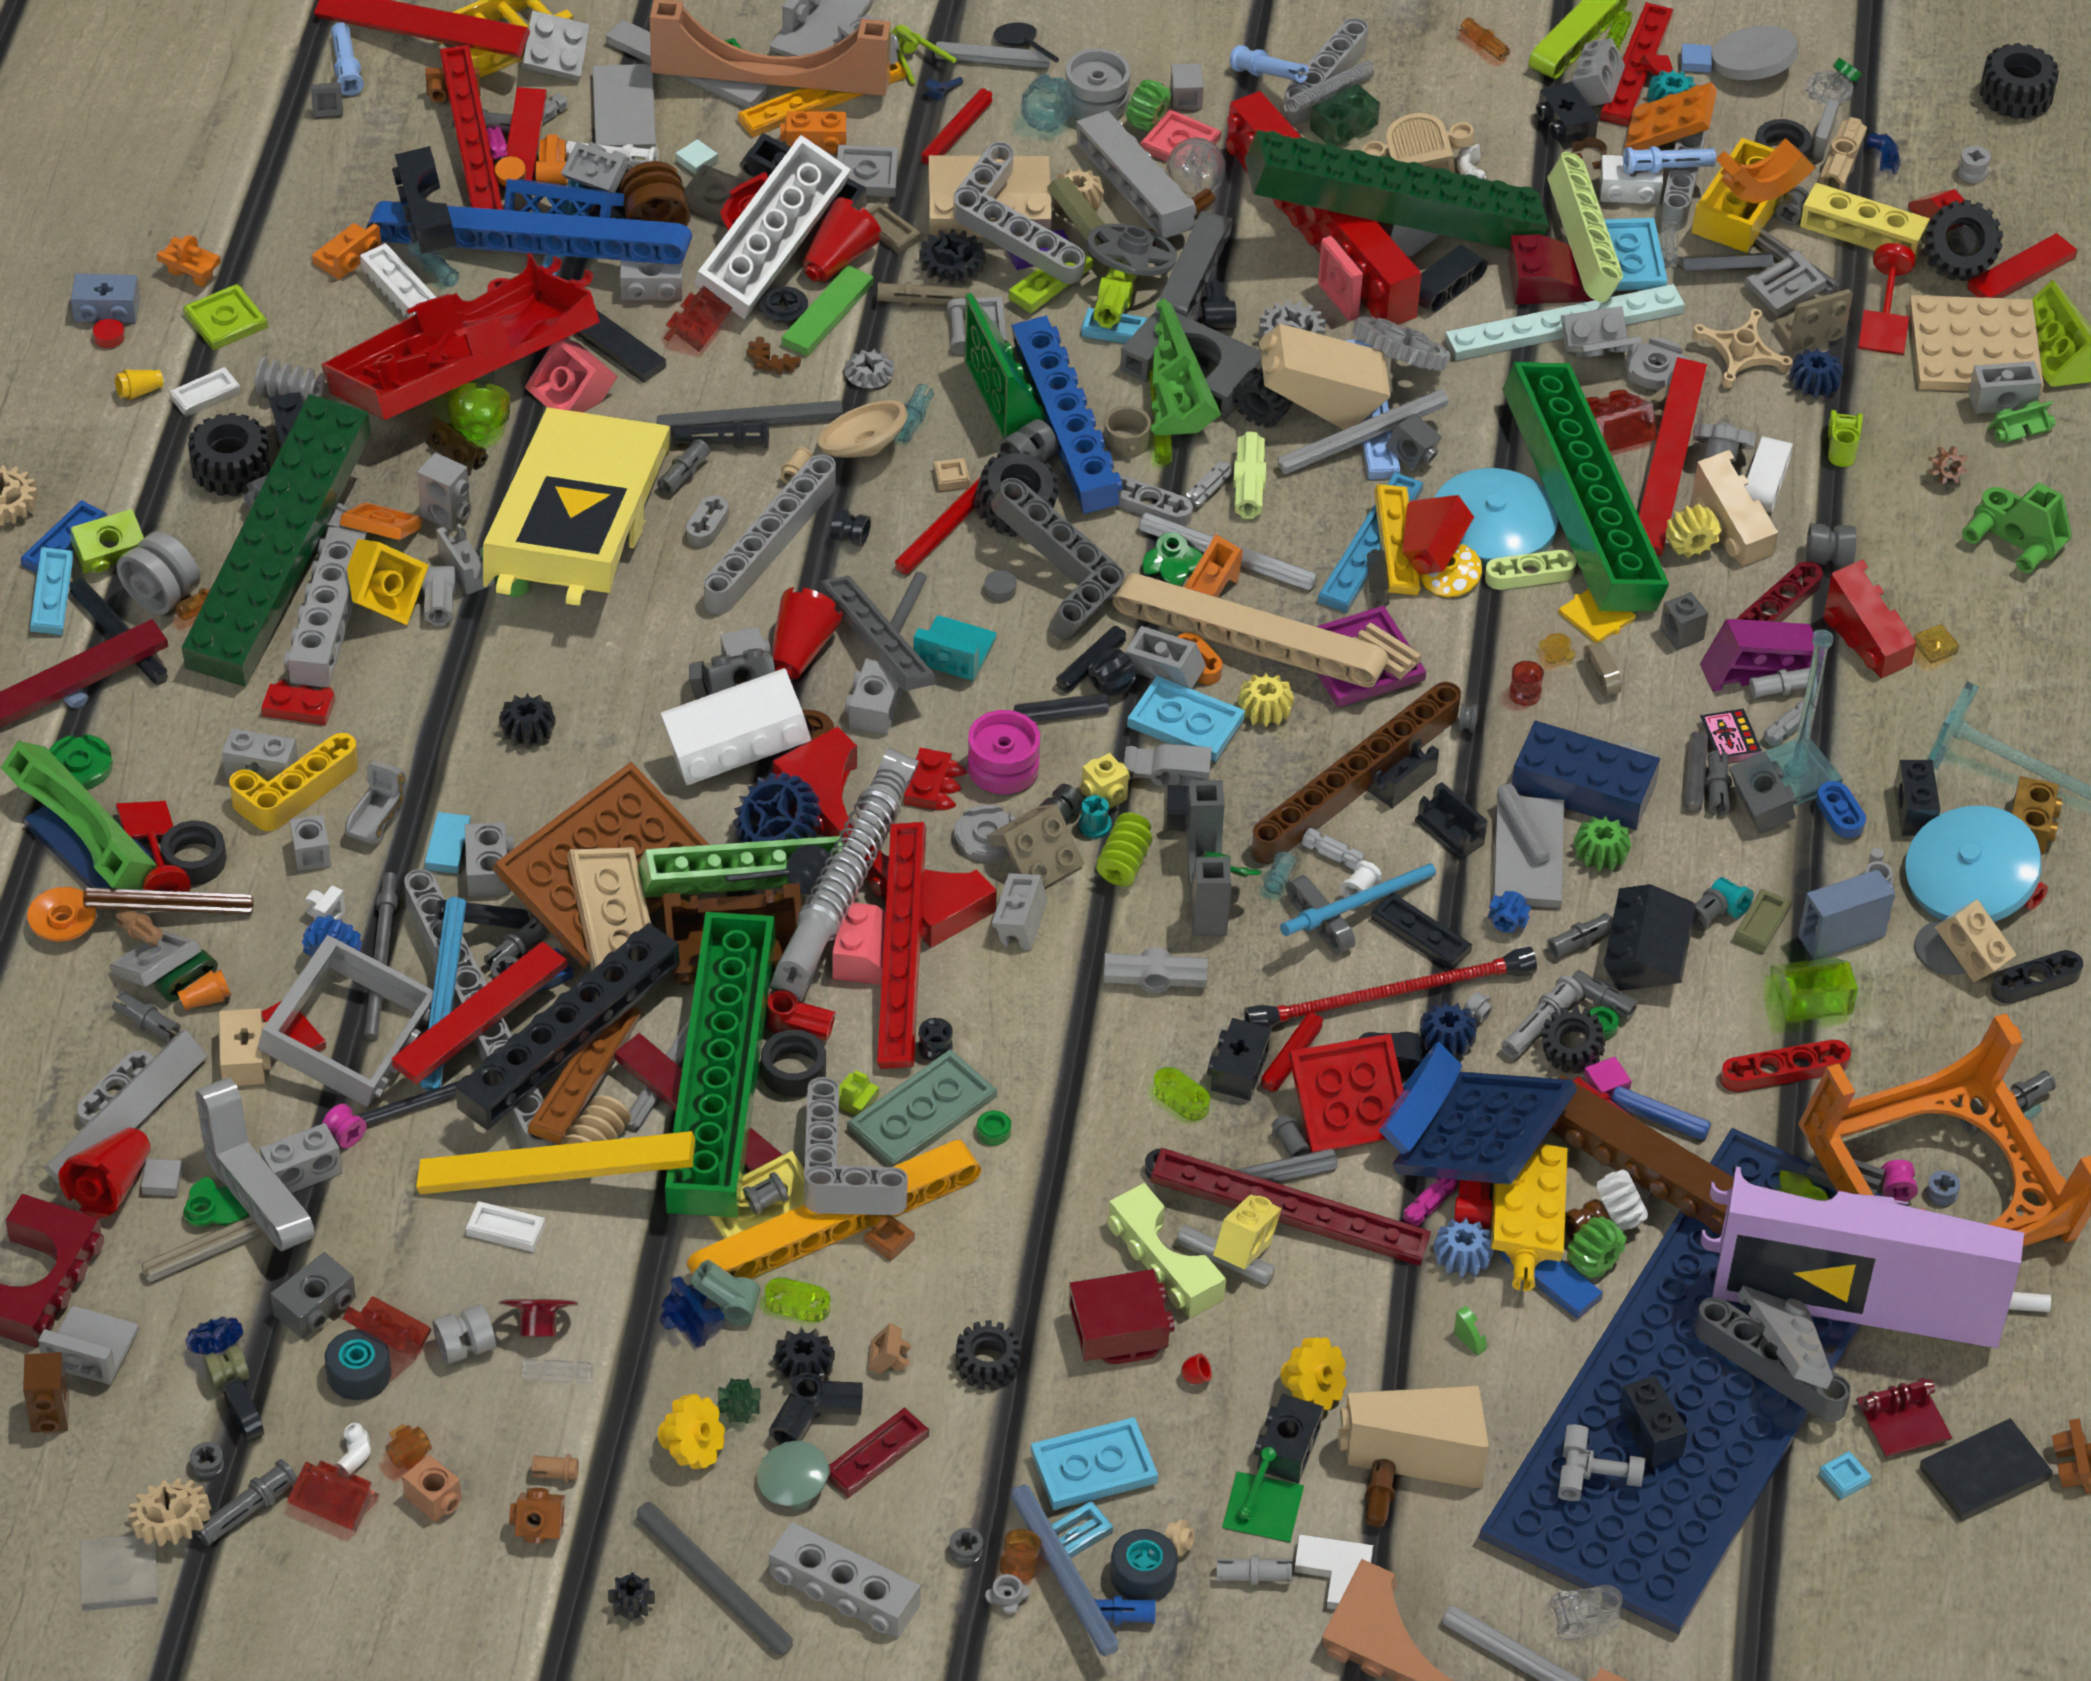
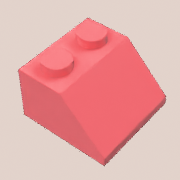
M564 338L550 346L524 388L548 408L584 413L602 402L618 376L580 343Z
M853 903L849 908V913L844 918V922L840 926V930L835 938L832 953V979L882 985L886 912L877 905Z

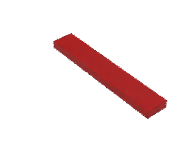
M1645 2L1622 59L1625 68L1612 102L1603 105L1600 120L1629 126L1633 109L1638 104L1650 74V70L1648 72L1644 70L1640 63V58L1644 54H1658L1673 17L1674 9Z
M542 941L391 1058L392 1066L417 1085L567 968V959Z

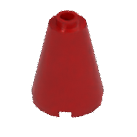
M840 197L834 199L830 204L802 262L805 268L804 272L811 280L827 281L880 241L881 237L879 235L882 231L876 219L863 207L859 211L851 205L854 201Z
M794 587L786 589L779 603L771 655L773 656L775 671L785 668L790 680L800 677L838 628L843 616L842 611L838 614L835 610L836 603L832 599L808 588H803L801 593L793 592Z
M128 1127L69 1157L58 1172L59 1185L65 1197L69 1201L74 1198L82 1206L79 1209L82 1213L96 1218H107L120 1207L151 1151L147 1135L141 1130Z

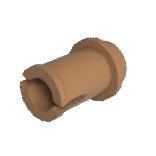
M567 1454L566 1458L534 1455L531 1471H534L532 1472V1478L564 1479L565 1483H570V1480H577L579 1459L572 1458L571 1454Z

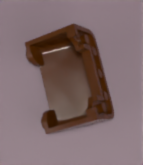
M800 883L783 884V891L775 892L773 896L771 889L765 890V894L697 899V895L690 896V902H687L686 899H681L680 893L663 894L662 907L665 934L679 943L680 966L669 974L670 979L677 980L678 985L695 984L706 912L774 916L775 949L771 973H775L776 967L798 927V913L802 908Z

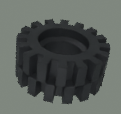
M1257 367L1251 371L1249 370L1233 389L1232 398L1236 399L1233 403L1235 407H1241L1238 412L1241 415L1245 413L1248 416L1246 420L1249 422L1255 420V425L1259 427L1262 423L1264 428H1269L1270 425L1272 427L1275 426L1293 405V401L1264 386L1262 367L1259 370Z
M1573 1006V1012H1568L1567 1007L1561 1008L1562 1015L1559 1016L1555 1011L1551 1014L1552 1021L1545 1020V1029L1542 1028L1541 1031L1543 1049L1547 1061H1551L1554 1068L1558 1069L1561 1065L1562 1072L1568 1073L1569 1067H1573L1574 1073H1580L1579 1067L1584 1066L1585 1068L1590 1066L1591 1061L1596 1064L1600 1062L1599 1055H1604L1605 1037L1603 1026L1595 1013L1591 1016L1589 1009L1584 1008L1583 1012L1580 1013L1579 1006ZM1570 1032H1581L1587 1037L1584 1044L1575 1048L1563 1046L1560 1040L1562 1036Z
M985 1320V1326L981 1327L978 1321L973 1323V1330L969 1326L963 1329V1335L960 1334L958 1336L956 1344L957 1371L959 1370V1376L962 1380L967 1378V1384L972 1387L975 1382H978V1389L985 1390V1384H990L991 1390H996L998 1382L1005 1387L1009 1384V1378L1014 1380L1017 1377V1371L1019 1372L1021 1345L1018 1335L1014 1336V1330L1011 1327L1004 1331V1323L998 1322L997 1326L993 1327L992 1320ZM982 1349H993L1000 1352L1002 1357L998 1360L987 1362L976 1358L974 1354Z

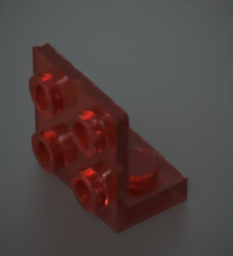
M1621 389L1609 392L1608 397L1600 399L1598 397L1586 398L1609 451L1657 439L1653 405L1640 398V396Z

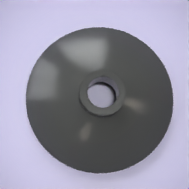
M1935 921L1924 926L1918 932L1915 939V952L1919 960L1929 969L1941 974L1959 975L1966 973L1935 928L1942 921Z

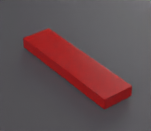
M516 88L507 144V157H517L524 162L526 169L525 180L534 181L547 99L546 89Z
M2055 233L1969 280L1967 289L1979 298H2003L2076 258L2077 249L2058 233Z

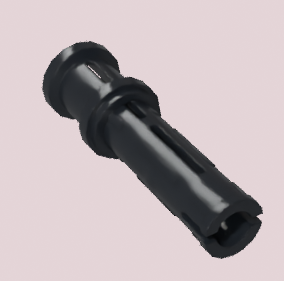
M737 420L733 425H674V445L692 444L694 440L700 439L707 445L734 444V447H737V449H742L743 445H763L764 448H769V420H763L762 423H743L742 420ZM692 433H718V436H692ZM733 433V436H725L724 434ZM746 433H760V435L746 436Z

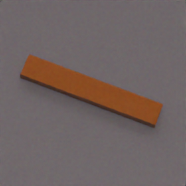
M631 1007L568 1062L530 1121L528 1133L553 1143L561 1144L612 1064L614 1052L624 1045L638 1023L641 1015L640 1009Z

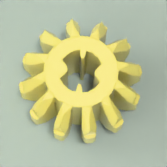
M1699 503L1693 508H1689L1686 505L1684 511H1675V518L1667 520L1666 538L1678 555L1684 554L1687 558H1690L1696 553L1701 556L1702 551L1712 550L1711 544L1719 542L1720 523L1709 507L1703 508Z
M1266 672L1261 678L1253 674L1250 681H1243L1240 694L1238 695V705L1240 709L1245 710L1244 718H1250L1252 725L1261 722L1265 728L1271 722L1279 726L1282 719H1288L1294 703L1293 692L1290 691L1289 682H1281L1279 675L1273 678L1268 677Z

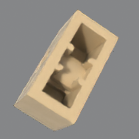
M261 1008L219 1011L222 1079L230 1077L236 1086L265 1084V1070H271V1056L257 1049L262 1029L267 1023L263 1022Z

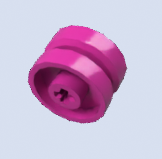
M996 710L985 713L977 718L970 727L968 736L967 771L971 780L981 789L993 794L1009 795L1021 792L1031 786L1039 775L1041 733L1036 723L1027 715L1013 710Z

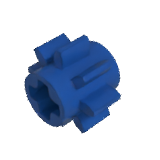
M1505 891L1502 898L1497 895L1493 896L1487 917L1492 919L1496 929L1505 933H1511L1516 930L1517 926L1523 929L1526 927L1530 918L1528 914L1531 906L1526 905V899L1520 893Z

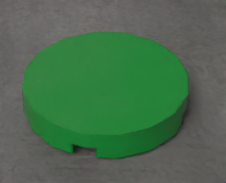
M87 734L77 738L74 735L66 736L55 742L49 749L86 790L103 783L111 774L113 759L110 747L98 737Z

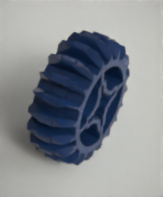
M782 772L778 777L776 774L770 773L768 781L758 777V786L754 788L747 785L750 793L747 796H739L743 804L740 807L734 808L735 814L739 817L734 819L733 823L737 828L736 836L741 843L809 837L817 838L813 828L822 826L817 818L823 813L818 805L820 800L813 791V788L799 776L793 775L791 777L788 773Z

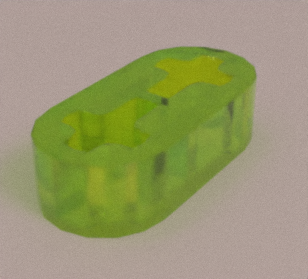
M1164 1067L1157 1070L1153 1079V1092L1160 1101L1187 1120L1199 1121L1209 1114L1210 1095L1206 1089L1176 1068Z
M781 1277L770 1280L765 1286L764 1302L771 1312L808 1322L823 1321L830 1314L831 1297L825 1288ZM780 1292L786 1293V1295H783L781 1299L775 1298V1296H778ZM814 1301L820 1302L816 1305V1307L809 1306L812 1305Z

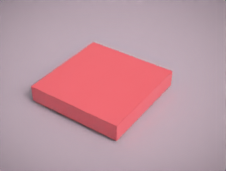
M1169 110L1141 141L1140 146L1145 151H1148L1151 156L1191 173L1219 142L1221 131L1178 112Z
M1332 236L1323 238L1320 251L1318 285L1347 320H1355L1359 318L1363 273Z

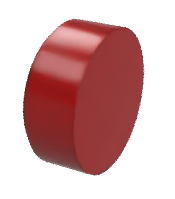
M103 319L97 322L93 327L95 343L103 348H113L120 345L125 339L123 324L116 319Z

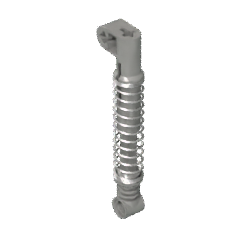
M889 747L886 750L870 787L865 788L859 795L854 805V811L849 814V820L846 821L844 829L839 833L840 839L836 840L835 848L830 851V857L825 861V867L820 870V876L815 880V886L810 890L811 895L806 898V904L802 906L798 913V927L776 967L769 989L774 991L787 990L792 992L799 1002L803 1000L827 942L833 940L839 932L844 918L849 913V908L858 895V890L863 885V880L867 877L878 851L882 848V843L887 838L891 824H893L900 810L899 801L914 776L919 764L918 760ZM854 813L859 819H852ZM851 822L854 828H847V825ZM880 827H883L884 832H878ZM844 832L847 833L849 838L843 837ZM878 836L879 841L875 843L874 839ZM841 841L844 847H838V843ZM871 845H873L875 849L872 852L869 851ZM866 855H869L870 860H864Z

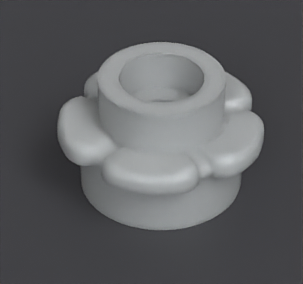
M1477 991L1469 998L1463 1009H1470L1472 1018L1482 1023L1493 1009V1006L1489 1004L1491 996L1489 994L1484 996Z

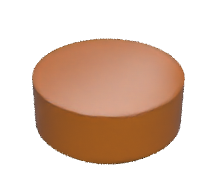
M517 157L502 158L495 166L497 181L503 186H506L507 179L526 178L525 164Z

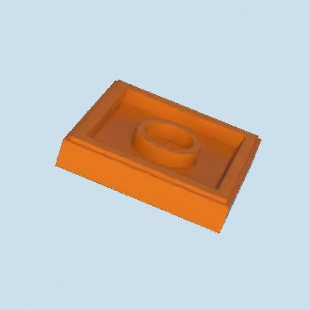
M367 502L341 514L340 519L341 526L401 540L421 529L423 517Z

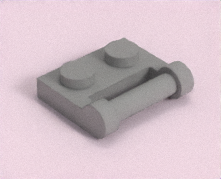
M1798 250L1788 253L1786 259L1758 275L1752 274L1744 279L1748 291L1751 294H1756L1776 317L1824 290L1827 281ZM1792 268L1794 269V270H1792L1791 272H1789V273L1785 274L1784 276L1780 277L1779 279H1777V280L1773 281L1772 283L1768 284L1767 286L1765 285L1766 283L1772 281L1773 279H1775V278H1777L1778 276L1784 274L1785 272L1789 271L1790 269H1792Z
M1002 297L976 298L999 329L1005 343H1007ZM966 298L952 299L947 303V312L951 317L953 330L951 349L957 355L964 354L965 327L963 316L965 315Z

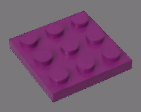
M1384 605L1315 626L1351 638H1358V633L1361 630L1365 631L1366 626L1372 623L1410 647ZM1421 662L1401 680L1383 669L1373 687H1362L1316 673L1337 708L1422 682L1426 679V670Z

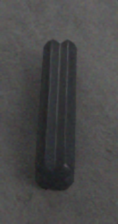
M1119 626L1110 628L1056 677V686L1064 692H1069L1088 675L1087 667L1091 658L1103 649L1118 648L1126 641V631Z
M1101 693L1016 704L1013 707V711L1027 715L1032 721L1036 722L1107 713L1110 709L1108 695Z
M443 899L438 900L434 907L436 918L439 920H444L446 900ZM466 902L464 923L521 929L530 921L528 911L525 909Z

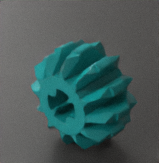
M1673 69L1670 73L1660 71L1659 75L1653 76L1647 92L1648 102L1650 103L1667 95L1689 90L1696 86L1694 77L1685 76L1684 71L1675 73Z

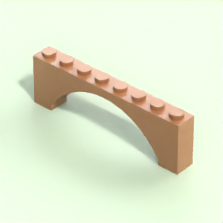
M653 1L650 14L651 73L886 96L890 79L891 21L861 19L860 26L852 34L829 48L800 56H769L743 50L716 37L689 14L684 8V1Z
M1361 1559L1322 1636L1327 1654L1343 1663H1346L1349 1659L1361 1665L1360 1669L1375 1678H1381L1383 1675L1394 1681H1454L1435 1668L1423 1656L1410 1638L1401 1621L1393 1593L1397 1587L1396 1575ZM1600 1668L1597 1676L1588 1681L1629 1680Z

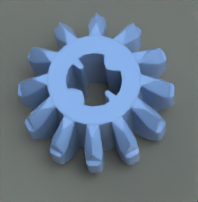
M1466 1217L1462 1223H1457L1451 1219L1448 1227L1441 1226L1433 1245L1437 1266H1446L1447 1275L1454 1271L1459 1272L1461 1279L1467 1272L1476 1277L1480 1269L1487 1270V1267L1490 1265L1491 1256L1494 1253V1249H1491L1490 1230H1482L1480 1221L1473 1225L1469 1224Z

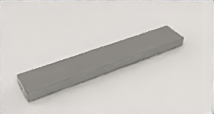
M622 20L606 35V44L651 64L649 31ZM675 75L746 109L756 106L768 94V86L760 83L754 84L750 82Z
M186 1029L180 1031L43 1168L59 1185V1169L69 1157L125 1128H136L208 1055Z

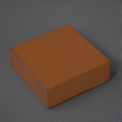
M886 1215L865 1234V1243L890 1261L915 1240V1232L891 1215Z

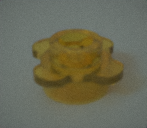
M1552 633L1546 639H1542L1539 642V649L1544 651V660L1549 664H1556L1564 660L1571 661L1575 658L1576 653L1570 648L1571 640L1565 634Z

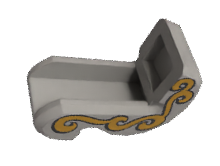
M373 760L367 765L369 788L347 816L345 823V832L348 837L371 845H375L382 840L385 825L392 822L398 815L406 788V777L403 769L377 760Z

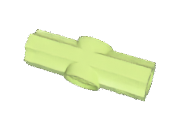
M1246 432L1243 436L1238 437L1233 489H1236L1235 513L1239 514L1242 519H1254L1255 516L1262 514L1263 490H1265L1266 462H1264L1265 438L1260 437L1257 432Z

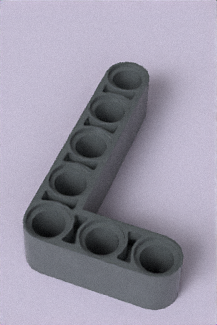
M1007 478L1001 483L991 501L992 510L1078 585L1061 602L1049 624L1054 636L1063 640L1071 639L1112 600L1124 580L1123 569L1025 483L1016 478Z

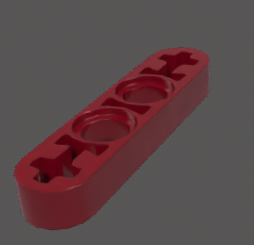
M1808 561L1797 564L1740 614L1737 619L1772 622L1784 621L1820 588L1823 576L1821 567L1816 563ZM1791 591L1794 592L1796 596L1793 598L1784 597L1780 592ZM1772 608L1775 611H1777V613L1774 615H1767L1763 613L1761 609Z

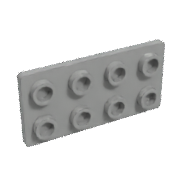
M787 0L782 6L783 28L770 43V50L785 56H800L829 48L840 42L837 25L862 17L874 0Z

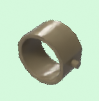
M1121 406L1109 411L1104 423V443L1106 449L1112 454L1124 458L1136 457L1144 453L1150 445L1151 419L1149 415L1142 409L1134 406ZM1120 427H1132L1142 433L1135 436H1121L1113 432V430Z

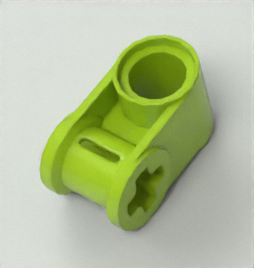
M1831 410L1828 426V458L1832 464L1839 467H1848L1855 463L1861 436L1863 413L1847 415L1838 414L1836 410Z

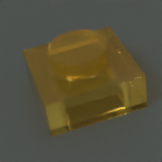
M1942 624L1919 632L1914 636L1917 642L1916 647L1930 664L1958 654L1960 645Z

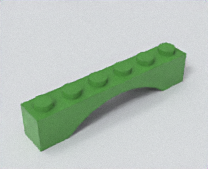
M17 741L2 764L1 769L20 789L50 808L78 834L91 853L94 869L112 888L142 890L145 877L152 870L156 869V863L45 746Z

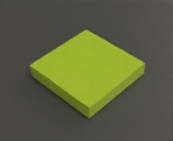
M238 284L183 306L184 315L213 351L268 328L267 319Z

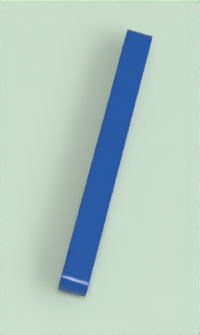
M391 201L378 202L373 209L366 229L372 224L378 225L380 227L381 242L418 245V242H411L407 226L413 223L406 224L402 206L407 204L401 205V202ZM447 206L457 246H453L454 248L679 264L685 259L692 240L691 230L679 223Z

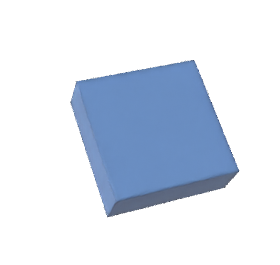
M1682 44L1681 71L1711 73V45Z

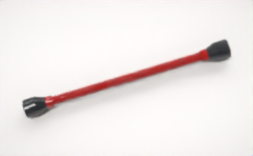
M1528 946L1514 949L1501 958L1493 959L1491 963L1487 962V964L1463 967L1454 971L1450 970V972L1446 971L1434 975H1426L1425 977L1422 976L1421 978L1417 977V979L1413 978V980L1409 979L1392 984L1389 983L1388 985L1385 984L1384 986L1380 985V987L1376 986L1355 992L1352 991L1351 993H1343L1334 997L1330 996V998L1326 997V999L1311 1000L1289 1006L1263 1004L1244 1008V1020L1273 1028L1279 1023L1287 1022L1290 1018L1306 1016L1310 1012L1315 1014V1012L1319 1013V1011L1323 1012L1340 1007L1343 1008L1344 1006L1348 1007V1005L1352 1006L1377 999L1380 1000L1381 998L1385 999L1394 995L1398 996V994L1402 995V993L1417 992L1427 988L1430 989L1431 987L1435 988V986L1439 987L1460 981L1463 982L1464 980L1467 981L1468 979L1472 980V978L1476 979L1493 974L1497 976L1503 974L1523 976L1536 973V956L1533 949Z

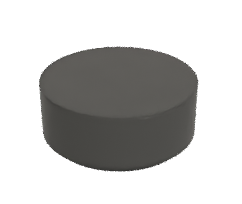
M997 570L986 576L984 591L990 599L1006 601L1016 594L1017 580L1012 573Z

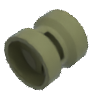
M238 1344L228 1347L223 1354L211 1353L203 1356L205 1371L214 1391L221 1389L222 1383L240 1377L244 1381L250 1378L246 1360Z

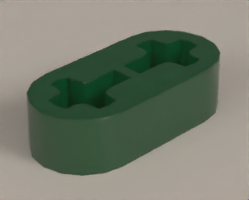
M202 949L201 952L157 979L155 989L168 1002H175L180 999L179 991L185 989L209 971L216 972L218 963L207 951Z

